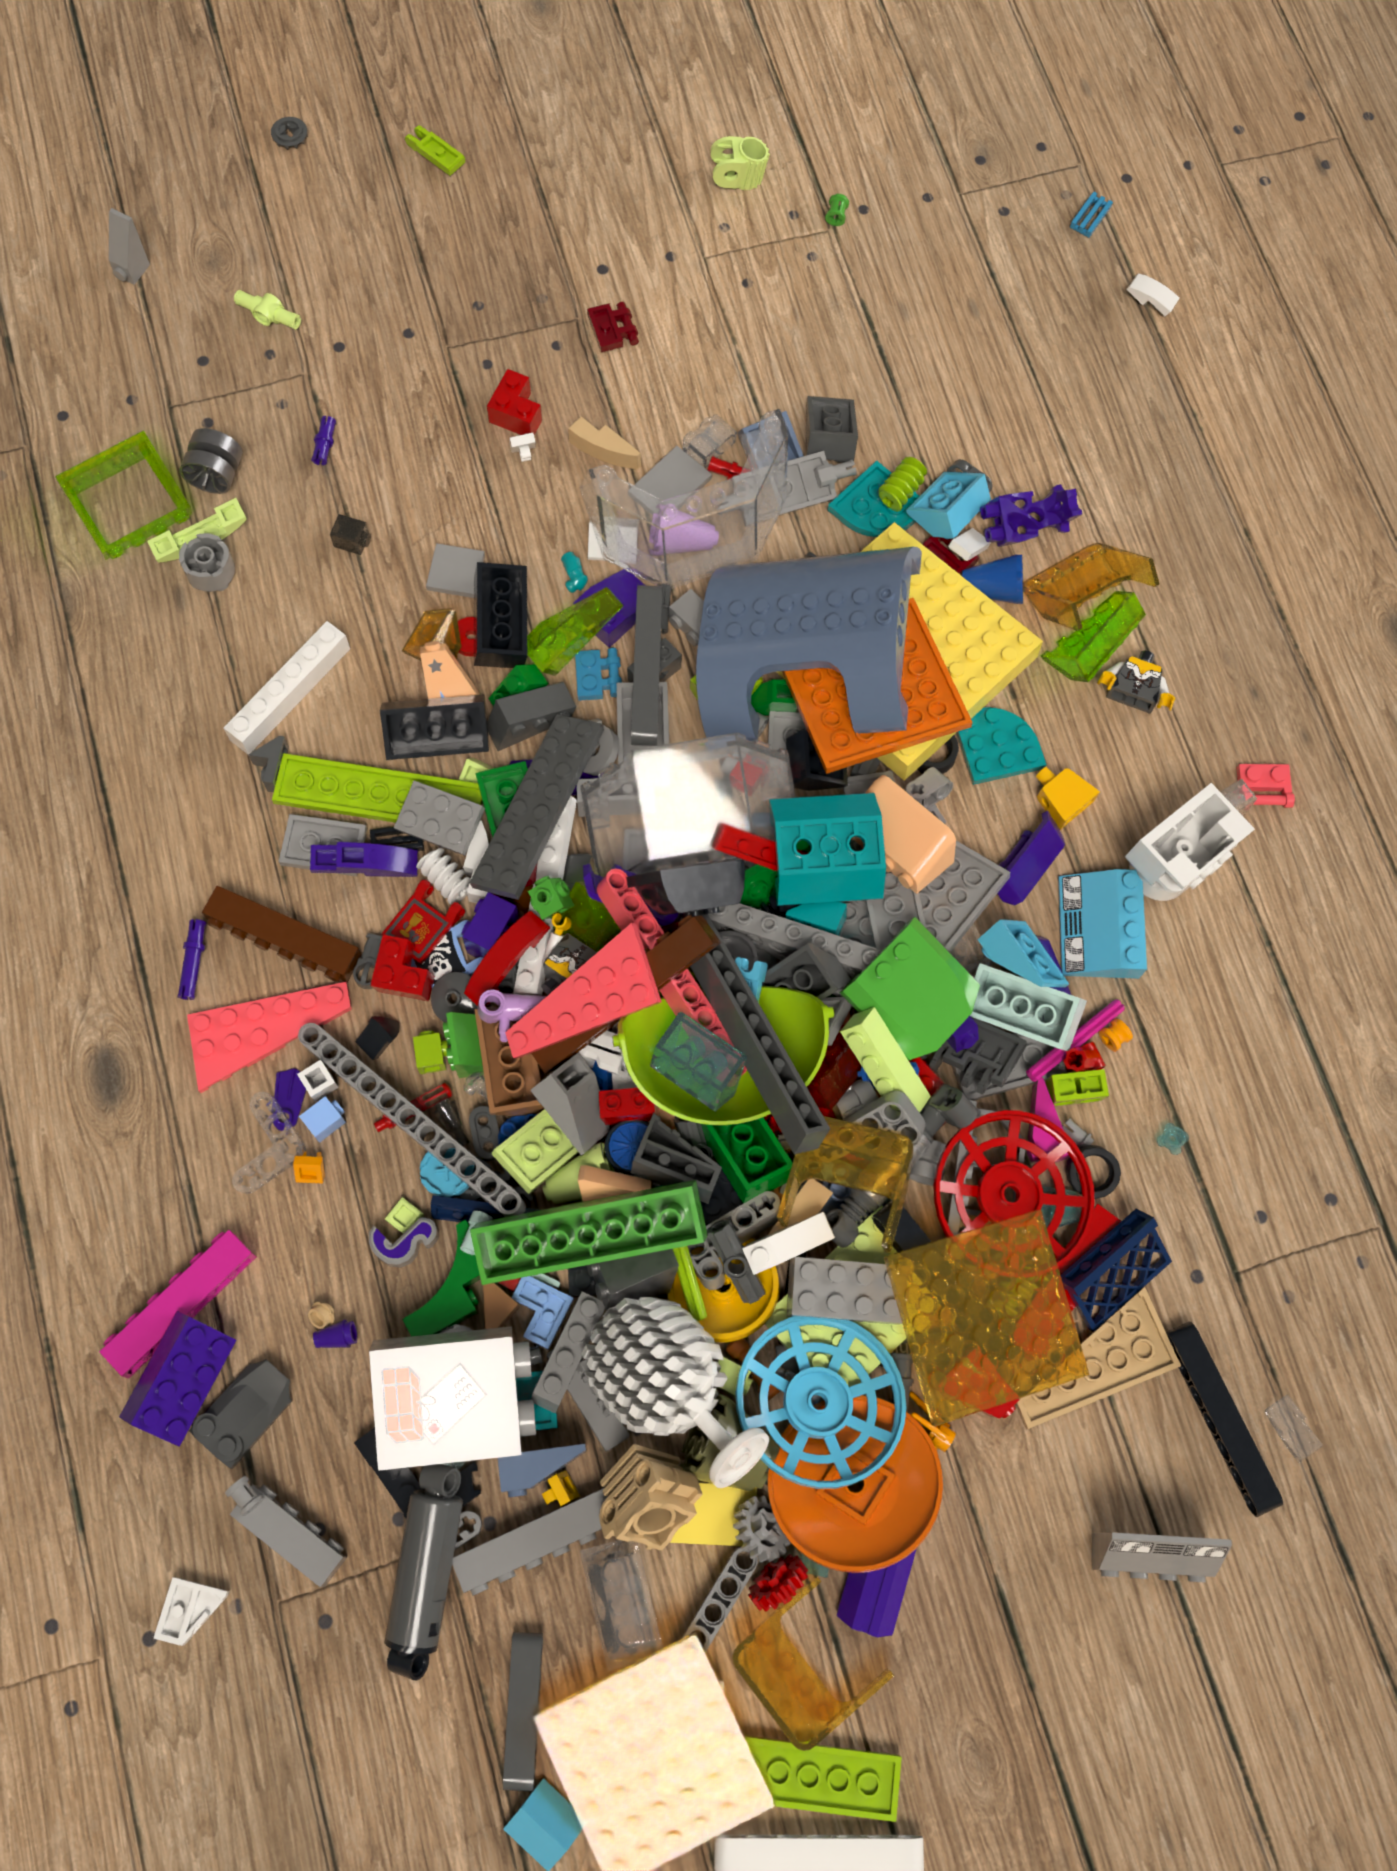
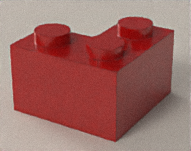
M507 369L487 404L489 423L519 435L529 433L535 435L542 422L541 404L528 400L531 395L529 377Z
M382 935L370 985L377 992L429 1002L435 976L427 969L411 967L415 945L409 939Z

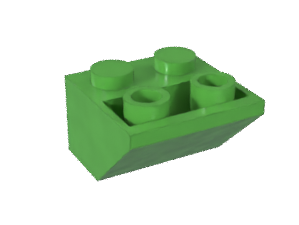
M446 1013L447 1022H443V1031L447 1044L451 1045V1048H446L451 1071H456L459 1078L484 1074L475 1014Z

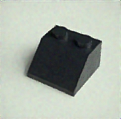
M802 729L786 739L788 787L814 791L848 786L847 767L826 774L807 729Z

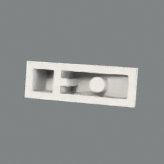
M823 1211L753 1241L742 1249L753 1275L830 1241L835 1236Z

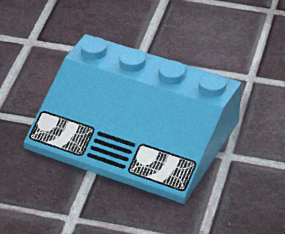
M1114 869L1059 876L1062 974L1064 976L1139 979L1147 970L1143 881L1140 879L1137 870Z

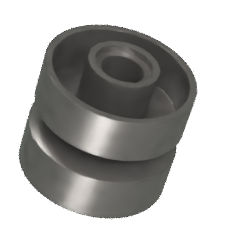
M208 428L195 430L188 444V452L185 453L179 468L181 476L189 484L202 491L214 494L228 492L235 475L234 471L237 469L243 453L241 446L233 438L220 431Z

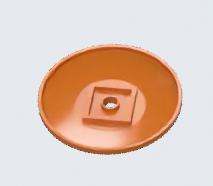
M861 1395L853 1398L852 1415L866 1422L868 1411L867 1397ZM877 1398V1416L874 1426L891 1432L895 1412L894 1404ZM821 1401L813 1405V1407L823 1410L825 1408V1401ZM906 1412L905 1425L894 1452L878 1470L862 1480L864 1487L857 1493L851 1492L847 1486L836 1489H815L801 1486L784 1479L769 1468V1500L773 1514L783 1534L799 1552L810 1560L829 1569L841 1572L864 1573L887 1568L907 1557L917 1549L931 1531L937 1519L942 1501L943 1477L941 1464L936 1448L927 1432L918 1421ZM789 1424L781 1436L792 1445L798 1431ZM845 1425L843 1429L835 1434L841 1451L853 1444L859 1437L860 1432ZM809 1437L803 1449V1452L814 1455L830 1454L824 1438L815 1439ZM869 1437L857 1452L845 1459L852 1474L860 1472L871 1464L882 1452L886 1443ZM780 1447L779 1453L773 1462L783 1468L788 1453ZM799 1459L794 1472L799 1477L816 1481L841 1479L834 1463L814 1464Z

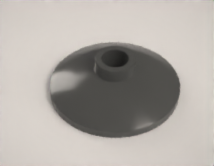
M451 972L439 978L433 986L431 1006L436 1016L443 1022H447L446 1013L475 1014L474 1009H478V1006L464 994L471 979L470 975L462 972ZM453 993L457 996V1001L454 1004L450 1001V996Z

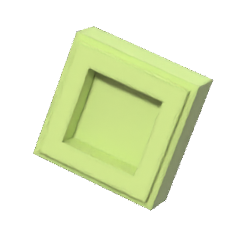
M402 1197L385 1220L404 1234L419 1218H423L424 1214Z

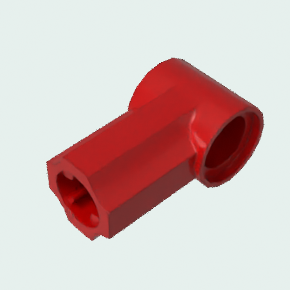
M1094 1042L1066 1051L1064 1063L1067 1069L1084 1072L1101 1070L1106 1067Z

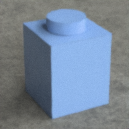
M326 1096L299 1116L319 1143L346 1123L341 1116L345 1111L336 1100L330 1102Z

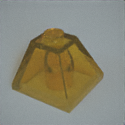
M453 608L425 611L401 651L421 661L420 647L425 646V643L438 641L440 644L446 643L457 659V654L462 646L456 611Z

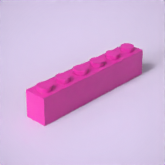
M228 1230L226 1233H219L212 1240V1246L206 1252L198 1253L190 1261L191 1266L183 1273L179 1272L174 1275L168 1283L169 1286L162 1293L154 1294L148 1300V1306L141 1313L133 1314L126 1321V1327L120 1333H114L103 1343L105 1347L99 1352L122 1377L131 1378L153 1356L177 1311L194 1318L257 1258L232 1231Z

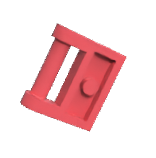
M1239 764L1237 766L1241 807L1249 808L1251 805H1283L1284 808H1293L1295 797L1292 793L1289 764ZM1250 791L1281 792V795H1251Z

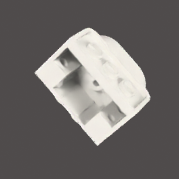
M1210 783L1140 839L1125 858L1130 862L1129 870H1137L1140 879L1143 881V894L1158 901L1172 900L1189 887L1192 890L1195 889L1207 876L1219 869L1233 855L1230 851L1255 829L1222 793Z

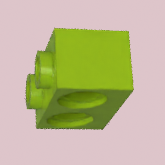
M1105 1069L1051 1075L1045 1080L1054 1106L1099 1102L1109 1096Z

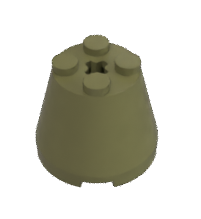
M718 1393L715 1399L719 1401L711 1411V1414L734 1438L743 1432L738 1419L736 1404L730 1398ZM695 1426L689 1430L681 1452L685 1453V1461L680 1466H682L683 1470L694 1473L699 1481L712 1483L709 1478V1471L720 1450L698 1426ZM764 1430L769 1436V1443L764 1453L774 1461L779 1453L780 1446L775 1444L770 1434ZM760 1459L746 1475L727 1487L751 1491L755 1487L761 1489L768 1477L766 1472L768 1466Z

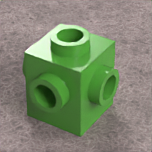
M545 876L535 882L536 887L528 891L531 897V905L539 913L542 920L552 919L554 914H562L575 906L569 895V887L561 878Z

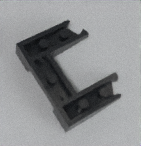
M374 1427L355 1441L354 1444L380 1478L403 1512L404 1517L407 1518L410 1496L413 1491L421 1489L419 1481L409 1467L378 1471ZM475 1462L460 1472L461 1483L455 1495L462 1498V1508L481 1494V1489L474 1490L472 1472L478 1471V1466Z

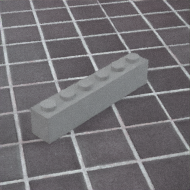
M603 1489L454 1557L452 1565L463 1593L471 1591L472 1596L489 1589L487 1583L498 1578L499 1582L502 1583L515 1577L514 1570L525 1566L528 1571L543 1564L541 1558L550 1553L556 1558L569 1552L568 1545L578 1540L580 1545H584L596 1539L595 1533L602 1530L599 1519L600 1509L608 1496H604Z

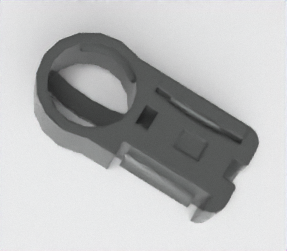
M369 933L366 935L367 941L362 956L358 959L357 965L353 970L355 982L363 989H372L370 986L371 982L366 983L370 967L375 968L382 936ZM363 969L361 981H359L358 974Z

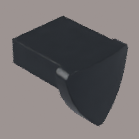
M372 1016L368 1021L369 1024L355 1042L372 1060L378 1059L389 1044L398 1036L400 1029L398 1021L382 1016Z

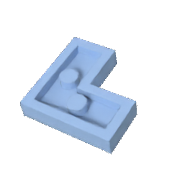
M531 1276L522 1277L511 1298L515 1302L535 1311L523 1338L549 1350L574 1298Z

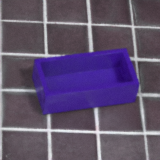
M177 1311L119 1418L136 1428L180 1447L237 1340Z

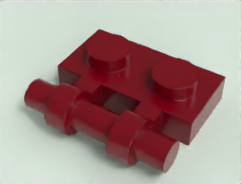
M619 302L616 305L617 310L613 311L610 303L587 309V315L601 352L623 347V338L629 339L632 346L639 343L637 337L638 330L631 321L632 314L630 309L626 307L625 302ZM617 321L622 322L623 327L618 328Z

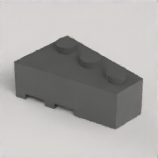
M564 682L497 699L487 721L488 733L497 751H500L548 730L556 714L572 717L576 705Z
M653 1113L633 1160L631 1173L662 1186L696 1180L700 1201L708 1204L722 1167L695 1145L694 1147L680 1137V1133L675 1129L671 1130L660 1121V1117Z

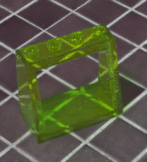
M144 430L55 476L62 492L105 560L120 557L124 554V550L131 546L134 548L141 546L146 542V538L152 535L158 536L168 530L167 527L174 523H184L190 518L189 515L192 514L190 505ZM146 459L177 509L108 545L80 502L77 494Z

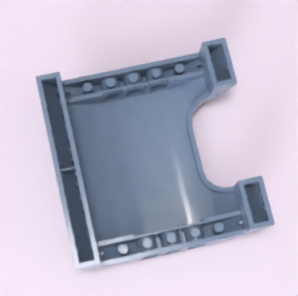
M904 547L721 566L716 569L708 582L705 593L696 663L698 704L704 732L709 744L757 741L760 717L751 705L752 690L756 681L764 674L771 672L814 668L833 669L843 677L851 722L855 733L905 731L907 729L908 706L901 693L910 580L911 575L920 574L921 550L918 547Z

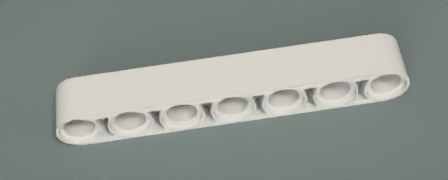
M715 1835L714 1870L924 1871L923 1837L918 1835Z

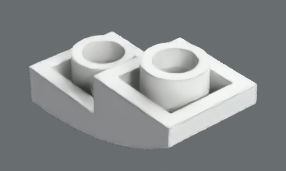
M1139 273L1126 289L1142 305L1149 301L1164 316L1172 311L1179 300V297L1165 285Z

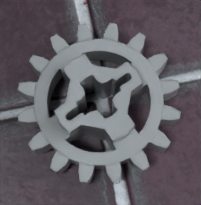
M754 1496L738 1506L740 1511L734 1513V1517L739 1522L733 1524V1528L739 1530V1534L735 1538L736 1540L743 1541L744 1544L741 1547L743 1551L746 1549L750 1550L751 1559L758 1556L761 1563L766 1560L771 1562L787 1552L785 1547L791 1543L780 1529L773 1514L770 1501L767 1502L765 1496H761L758 1499Z

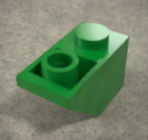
M535 664L516 665L488 699L494 706L497 699L546 687L549 683Z
M772 679L762 683L751 695V705L756 713L759 712L764 716H769L770 711H797V705L786 680Z

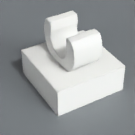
M529 433L511 437L509 440L511 452L519 451L521 462L531 460L530 449L535 448L534 434Z

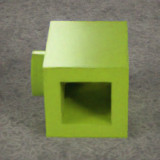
M424 1031L419 1033V1036L413 1037L416 1066L419 1074L447 1070L445 1057L447 1056L446 1048H448L447 1040L442 1041L440 1033Z

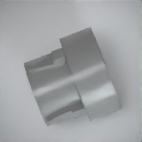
M862 1078L843 1086L842 1090L831 1094L832 1097L830 1098L832 1102L831 1108L837 1122L842 1121L879 1099L871 1083L863 1081ZM867 1118L871 1123H877L875 1119Z

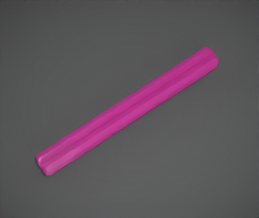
M1115 999L1078 1028L1070 1049L1080 1047L1121 1014L1125 1009L1121 1001ZM1055 1047L1026 1071L1027 1076L1031 1081L1036 1082L1066 1058V1051Z

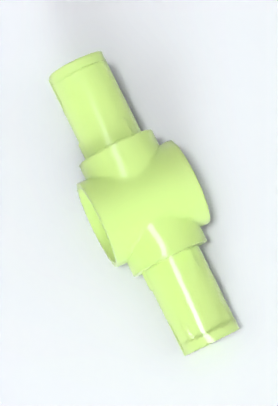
M238 290L234 295L235 304L249 309L253 317L265 326H269L272 322L276 324L282 323L295 330L300 326V315L285 310L280 300L272 294L265 293L263 297L258 295L252 296L242 290Z

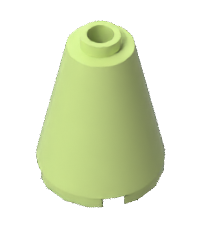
M602 1142L595 1144L582 1156L579 1155L545 1180L546 1185H543V1192L548 1201L552 1200L554 1204L581 1201L582 1196L578 1184L580 1166L587 1165L615 1172L605 1155V1144Z

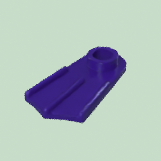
M295 1068L276 1073L272 1121L274 1126L280 1131H289L295 1127L307 1091L297 1075L300 1071ZM283 1114H288L289 1120L285 1123L280 1122V1117Z

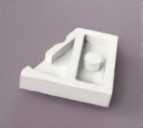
M173 1577L154 1639L184 1646L227 1598L229 1591Z

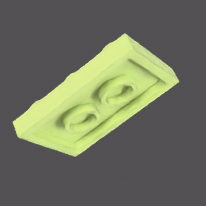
M544 1109L496 1147L492 1155L519 1185L530 1194L579 1152Z

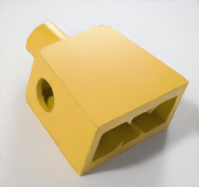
M1046 766L1036 775V778L1044 785L1037 799L1044 810H1048L1060 830L1089 807L1100 793L1098 789L1069 768H1065L1056 776Z

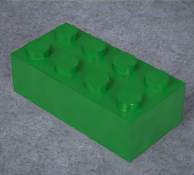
M764 1117L732 1125L701 1124L707 1146L711 1148L713 1156L722 1167L723 1172L743 1204L765 1191H772L792 1180L795 1166Z

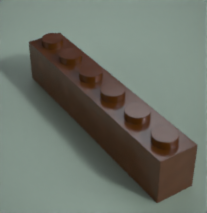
M216 886L202 911L207 924L217 930L227 929L231 931L230 934L233 937L242 941L245 938L252 940L256 947L264 951H268L270 948L278 952L277 955L284 960L291 962L292 959L301 962L300 965L312 972H315L316 969L325 973L324 976L334 982L342 980L348 983L358 959L362 956L359 948L220 886Z

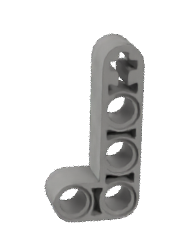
M892 1091L830 1127L819 1148L814 1150V1155L820 1162H834L887 1130H890L903 1146L913 1147L920 1142L926 1122L905 1093ZM889 1105H896L900 1110L895 1111ZM867 1118L875 1119L877 1124L871 1123ZM906 1127L914 1128L916 1132H909ZM846 1131L853 1132L855 1136L848 1135Z
M765 1191L706 1226V1229L722 1219L730 1220L738 1238L743 1244L777 1223L782 1216L780 1199L774 1192ZM743 1219L752 1220L747 1226L739 1225V1222ZM707 1236L704 1243L689 1245L688 1250L695 1274L706 1289L717 1290L724 1285L726 1276L722 1263L719 1260V1255L709 1236ZM694 1248H704L701 1254H691ZM711 1269L719 1271L718 1274L712 1278L705 1276V1274Z

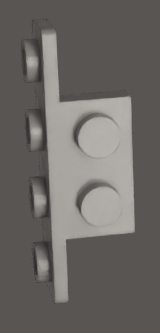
M551 1350L550 1352L547 1353V1358H548V1360H549V1358H550V1356H551L553 1350ZM581 1359L567 1391L601 1446L607 1452L629 1437V1433L623 1423L615 1417V1413L611 1412L604 1405V1401L597 1397L594 1393V1388L589 1386L585 1371H596L590 1370L587 1366L589 1359L584 1361Z

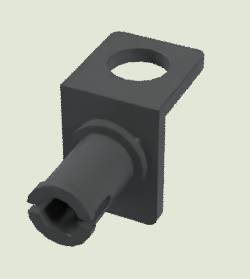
M588 853L571 854L570 856L567 854L563 881L568 885L570 893L579 900L592 899L588 895L583 878V865L589 864L592 857ZM575 889L583 890L586 893L579 892Z

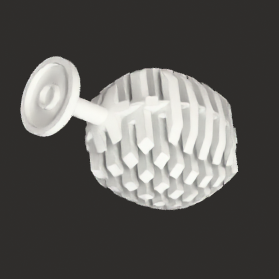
M641 1297L639 1300L624 1298L616 1306L609 1308L602 1316L604 1318L591 1331L593 1332L590 1337L591 1341L597 1345L586 1344L582 1351L583 1359H589L587 1362L589 1369L596 1371H585L589 1386L594 1388V1393L597 1397L604 1401V1405L611 1412L615 1413V1417L621 1423L627 1425L628 1430L636 1433L669 1436V1434L673 1433L684 1434L687 1430L698 1426L720 1450L710 1467L709 1478L717 1488H725L741 1479L756 1465L764 1454L769 1443V1436L761 1428H750L733 1438L712 1416L711 1411L719 1401L715 1399L718 1392L713 1386L723 1387L728 1379L725 1373L719 1372L721 1369L719 1363L712 1360H724L720 1345L714 1344V1338L704 1330V1327L687 1310L681 1308L679 1303L652 1297Z

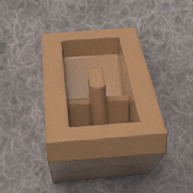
M495 1283L483 1285L485 1329L501 1328L516 1313L520 1306Z

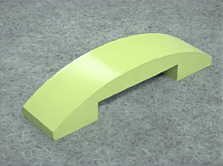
M237 498L214 508L216 514L173 535L168 530L148 540L147 542L156 561L160 563L179 559V551L185 542L188 544L191 540L197 538V534L210 533L219 536L222 540L233 533L247 520Z

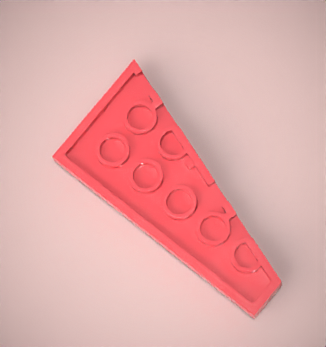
M636 923L629 924L505 1032L513 1058L523 1057L661 1003Z
M347 982L188 1014L187 1018L198 1091L203 1093L215 1083L230 1078L233 1073L246 1066L249 1067L284 1048L287 1043L298 1038L299 1030L303 1025L307 1023H315L319 1026L325 1025L352 1010Z

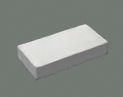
M971 528L954 538L948 547L968 561L988 549L991 542H986L982 534Z

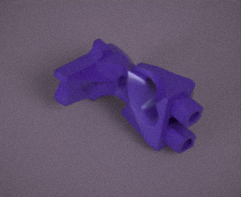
M1061 484L1056 485L1050 489L1049 494L1043 500L1032 503L1033 491L1002 495L989 501L988 504L980 507L983 520L992 518L994 527L985 529L986 542H997L998 547L1012 545L1037 537L1038 530L1046 527H1055L1061 533L1070 532V521L1082 515V510L1077 504L1076 489L1064 490ZM1023 500L1025 505L1019 508L1015 505V502ZM1030 513H1036L1040 520L1034 519ZM1019 526L1025 529L1024 534L1018 533Z

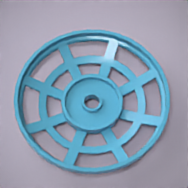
M792 1316L766 1330L754 1342L743 1359L735 1391L736 1410L742 1431L765 1426L773 1440L788 1453L783 1468L774 1463L765 1453L760 1458L772 1471L784 1479L815 1489L846 1487L866 1479L878 1470L894 1452L900 1441L906 1417V1396L901 1374L883 1344L858 1324L849 1320ZM823 1325L842 1330L844 1334L837 1347L815 1342L803 1344L799 1326ZM788 1330L792 1347L781 1353L768 1368L754 1359L758 1351L769 1340L779 1333ZM854 1338L863 1342L876 1355L887 1374L870 1379L863 1366L852 1355L847 1353ZM821 1352L832 1355V1358L827 1368L810 1367L806 1353ZM795 1356L800 1372L789 1382L777 1375L776 1371L784 1362ZM843 1362L854 1370L861 1383L849 1387L846 1381L837 1374ZM748 1370L763 1379L759 1393L761 1414L746 1418L743 1391L745 1378ZM770 1384L784 1392V1408L771 1412L768 1409ZM891 1385L895 1406L891 1432L874 1426L877 1416V1397L875 1391ZM866 1394L868 1405L866 1422L852 1415L853 1398ZM818 1395L824 1399L825 1408L823 1410L813 1407L811 1403L812 1396ZM789 1420L790 1424L798 1431L792 1445L779 1434L773 1423ZM845 1425L860 1432L859 1437L853 1444L841 1451L835 1434L843 1429ZM809 1437L815 1439L824 1438L830 1454L814 1455L803 1452V1449ZM869 1437L886 1443L882 1452L871 1464L860 1472L852 1474L845 1459L857 1452ZM799 1459L814 1464L834 1463L841 1479L816 1481L799 1477L794 1472Z

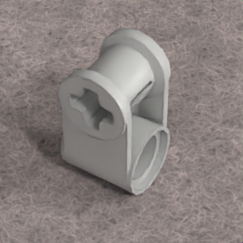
M931 767L921 776L910 782L906 786V792L926 809H929L950 794L953 789V782L935 767Z

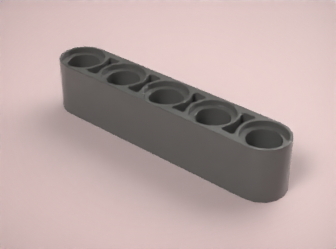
M513 1632L503 1790L534 1791L543 1633Z

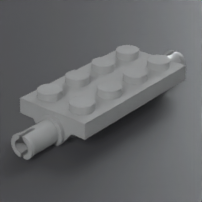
M824 451L733 476L731 480L735 494L716 498L715 506H719L717 508L718 514L739 508L744 524L749 525L832 501L837 497L835 491L837 480L857 474L856 467L852 468L855 463L853 460H849L837 465L829 464Z

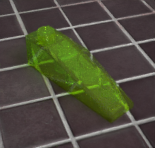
M605 587L540 622L527 636V655L543 673L556 676L624 605L608 587Z

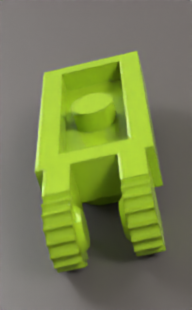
M418 125L414 129L421 141L411 134L405 137V142L410 148L417 151L449 176L465 163V156L433 132L422 128V126Z

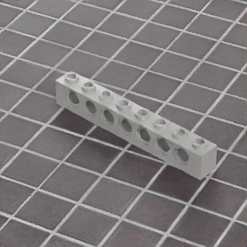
M740 903L719 907L720 912L708 914L718 932L729 930L740 932L750 938L756 948L788 957L810 942L835 956L851 979L862 972L882 951L881 949Z

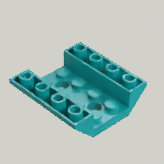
M875 793L769 799L770 824L774 826L778 877L775 879L777 906L883 899L886 860L882 814ZM852 837H858L863 841V849L861 851L851 849L849 843ZM800 840H804L810 845V852L806 855L798 853L796 849V844Z

